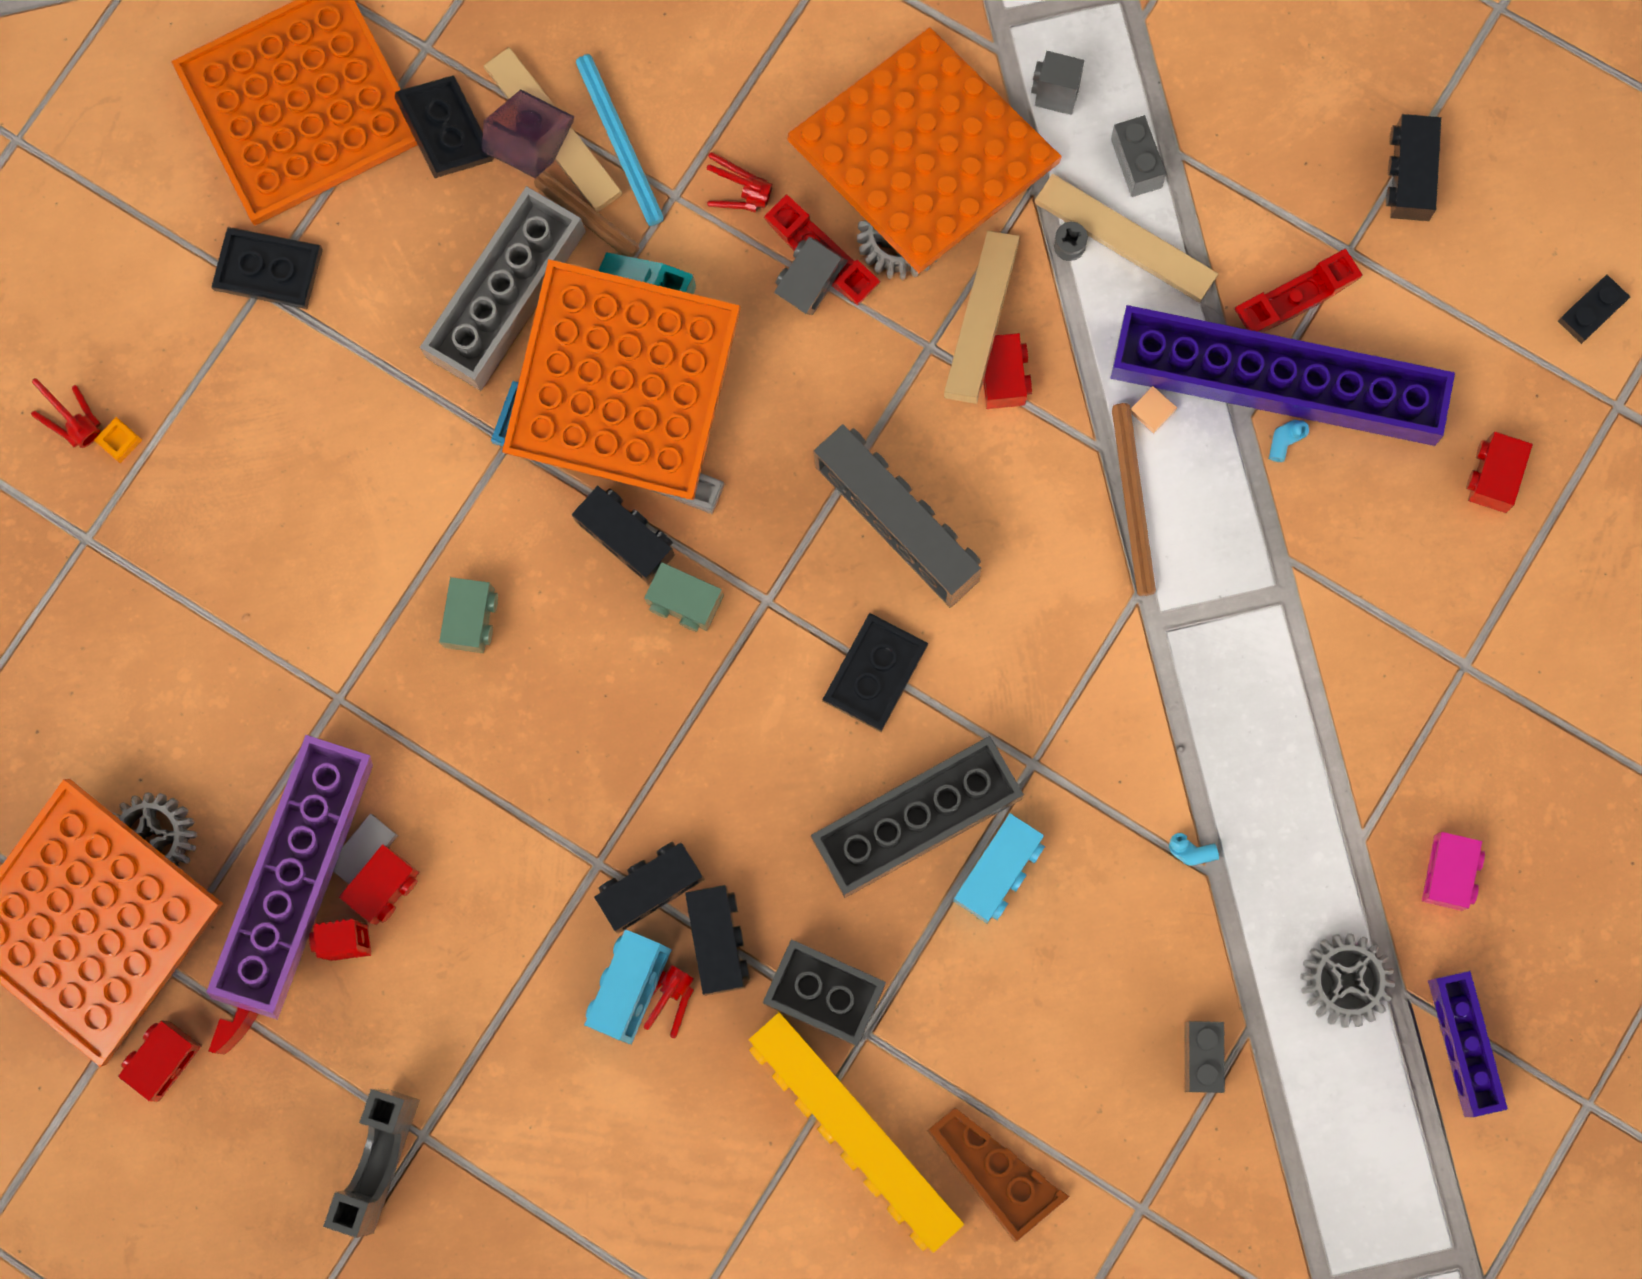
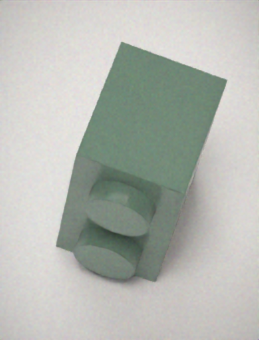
M661 562L644 599L650 605L649 610L652 613L663 618H667L670 614L681 619L680 625L697 632L699 628L708 631L724 594L722 589Z
M450 577L439 643L444 648L484 653L485 645H490L493 635V626L489 625L491 612H496L498 605V593H494L495 589L490 582Z

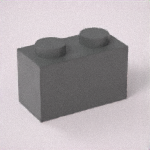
M1046 51L1044 62L1037 61L1033 75L1034 81L1031 93L1036 94L1035 106L1072 115L1080 88L1085 60Z
M1143 115L1115 124L1111 142L1131 197L1162 188L1166 172L1146 116Z
M809 237L807 241L802 240L793 253L795 260L790 268H784L777 277L775 284L778 287L774 293L805 314L813 315L848 260L817 239Z
M1185 1022V1092L1225 1093L1224 1022Z

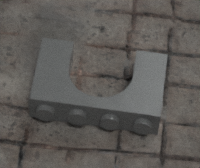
M389 1089L370 1090L359 1122L368 1126L367 1141L360 1163L347 1188L343 1191L335 1192L323 1227L355 1238L374 1234L412 1125L419 1099Z

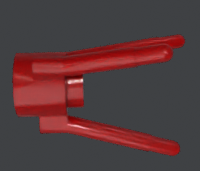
M712 152L708 154L710 159L738 175L710 164L707 165V170L744 186L741 198L747 199L746 202L710 200L707 202L709 207L745 209L756 213L757 207L766 208L773 187L772 183L766 182V179L757 177Z
M34 378L32 380L34 386L67 420L65 427L68 430H64L37 411H32L31 415L65 438L73 447L78 445L80 448H85L92 444L94 439L101 433L98 429L101 423L93 415L78 386L73 385L72 391L85 416L81 414L72 416L37 378Z
M672 965L667 973L662 971L654 993L661 987L660 991L663 995L644 1024L645 1030L651 1028L669 998L677 1001L682 996L670 1033L671 1038H676L688 1000L694 992V989L690 987L694 978Z

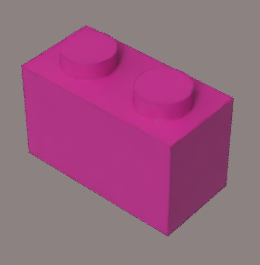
M1445 832L1434 835L1421 902L1460 911L1469 909L1470 904L1474 905L1479 890L1478 884H1474L1476 872L1481 871L1485 860V851L1481 850L1482 841Z

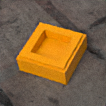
M115 417L94 441L121 464L142 439L119 418Z

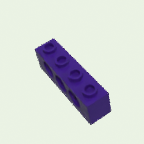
M1471 971L1428 980L1464 1117H1477L1508 1110Z

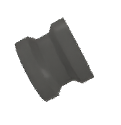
M1071 221L1062 224L1057 229L1054 250L1058 257L1066 261H1074L1084 254L1088 239L1085 228L1081 224Z

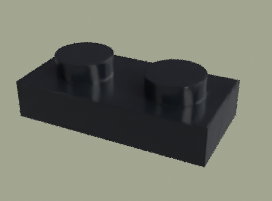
M1606 274L1558 322L1582 344L1631 296Z

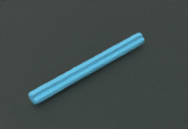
M590 54L581 56L576 60L577 67L646 222L649 226L659 224L664 220L663 214L595 62Z

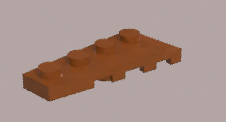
M957 1108L952 1109L927 1130L1014 1242L1018 1241L1069 1198L1066 1193L1049 1183L1044 1176L1017 1158V1155L1007 1147L1005 1148L999 1144L989 1133Z

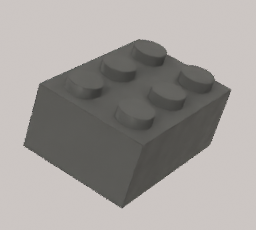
M791 939L763 1000V1004L858 1047L886 982Z

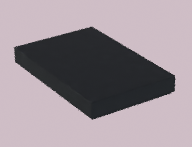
M454 75L396 91L394 98L434 178L493 161L494 154Z
M227 227L211 287L214 291L307 309L323 249L320 245Z
M869 613L822 701L882 733L926 651L928 643Z

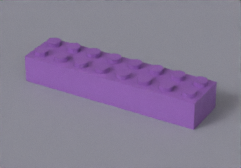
M305 735L206 991L211 999L278 1020L309 938V933L312 930L372 770L373 763L370 755Z

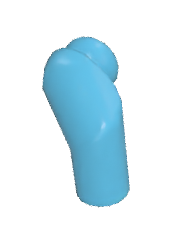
M1295 419L1276 428L1273 434L1269 459L1275 462H1285L1288 446L1305 438L1309 434V425L1303 420Z
M1176 833L1170 839L1169 849L1172 855L1188 866L1219 860L1215 843L1197 847L1187 840V836L1183 833Z

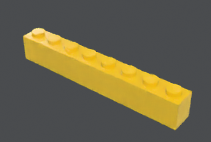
M780 1012L748 1039L753 1045L749 1049L750 1053L761 1065L765 1062L770 1064L776 1071L771 1076L784 1092L790 1088L796 1094L798 1099L794 1102L795 1105L807 1118L812 1114L821 1123L817 1128L820 1134L830 1145L836 1141L842 1147L844 1152L840 1154V1157L853 1171L859 1167L868 1177L863 1181L865 1186L876 1198L882 1194L887 1199L890 1205L886 1210L899 1225L904 1220L913 1229L909 1236L922 1251L929 1248L934 1253L965 1225Z

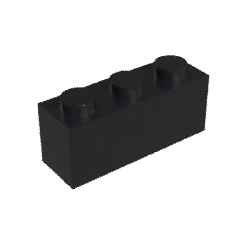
M1402 114L1397 125H1392L1389 142L1390 145L1395 146L1394 156L1389 158L1388 176H1393L1392 187H1388L1386 194V206L1391 207L1390 218L1430 221L1435 213L1441 117Z
M597 485L571 514L574 521L649 585L653 581L661 562L668 564L675 556L673 549L670 547L673 542L660 530L654 533L645 526L648 521L637 510L633 509L631 512L626 510L621 505L623 499L612 489L608 488L605 492Z
M674 842L668 843L656 852L657 858L649 863L642 860L634 864L627 870L628 876L620 881L613 878L598 888L600 893L594 896L616 933H621L705 880L682 843L675 845Z
M726 885L686 892L685 896L703 995L708 996L745 989L744 981L750 980L747 960H740L738 947L744 946L741 926L734 927L732 913L738 912L735 892L728 893Z

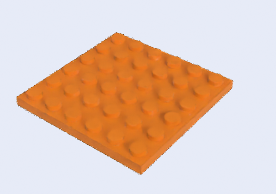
M295 0L171 61L254 226L418 145L394 98L396 91L401 89L355 0Z
M931 27L790 131L787 136V141L918 273L926 269L1060 163L1062 158Z
M548 259L502 453L694 500L741 306Z
M63 779L0 867V984L99 1067L105 1066L222 907L223 903L71 779Z

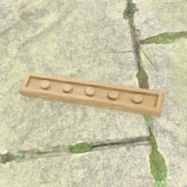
M510 47L483 65L493 81L594 210L599 212L622 196L619 187Z
M1053 173L1035 199V204L1065 222L1072 221L1081 224L1089 237L1198 303H1201L1218 276V273Z
M987 231L944 391V398L974 404L978 402L1019 246V236Z

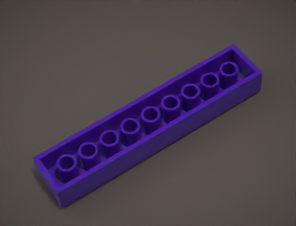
M1126 305L1110 379L1148 387L1154 386L1162 390L1435 446L1444 436L1455 372Z

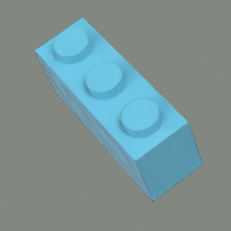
M1009 813L956 894L953 902L985 923H988L991 917L998 920L1008 905L1003 900L1010 889L1016 892L1027 876L1022 872L1028 860L1035 863L1044 850L1045 846L1040 843L1044 835Z
M625 929L623 935L617 939L614 945V956L610 966L601 975V987L596 999L592 1000L587 1008V1020L584 1025L632 1045L672 949Z

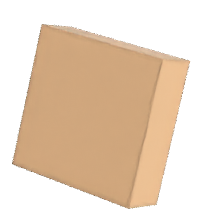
M1152 386L1131 408V414L1154 434L1176 411L1177 407Z

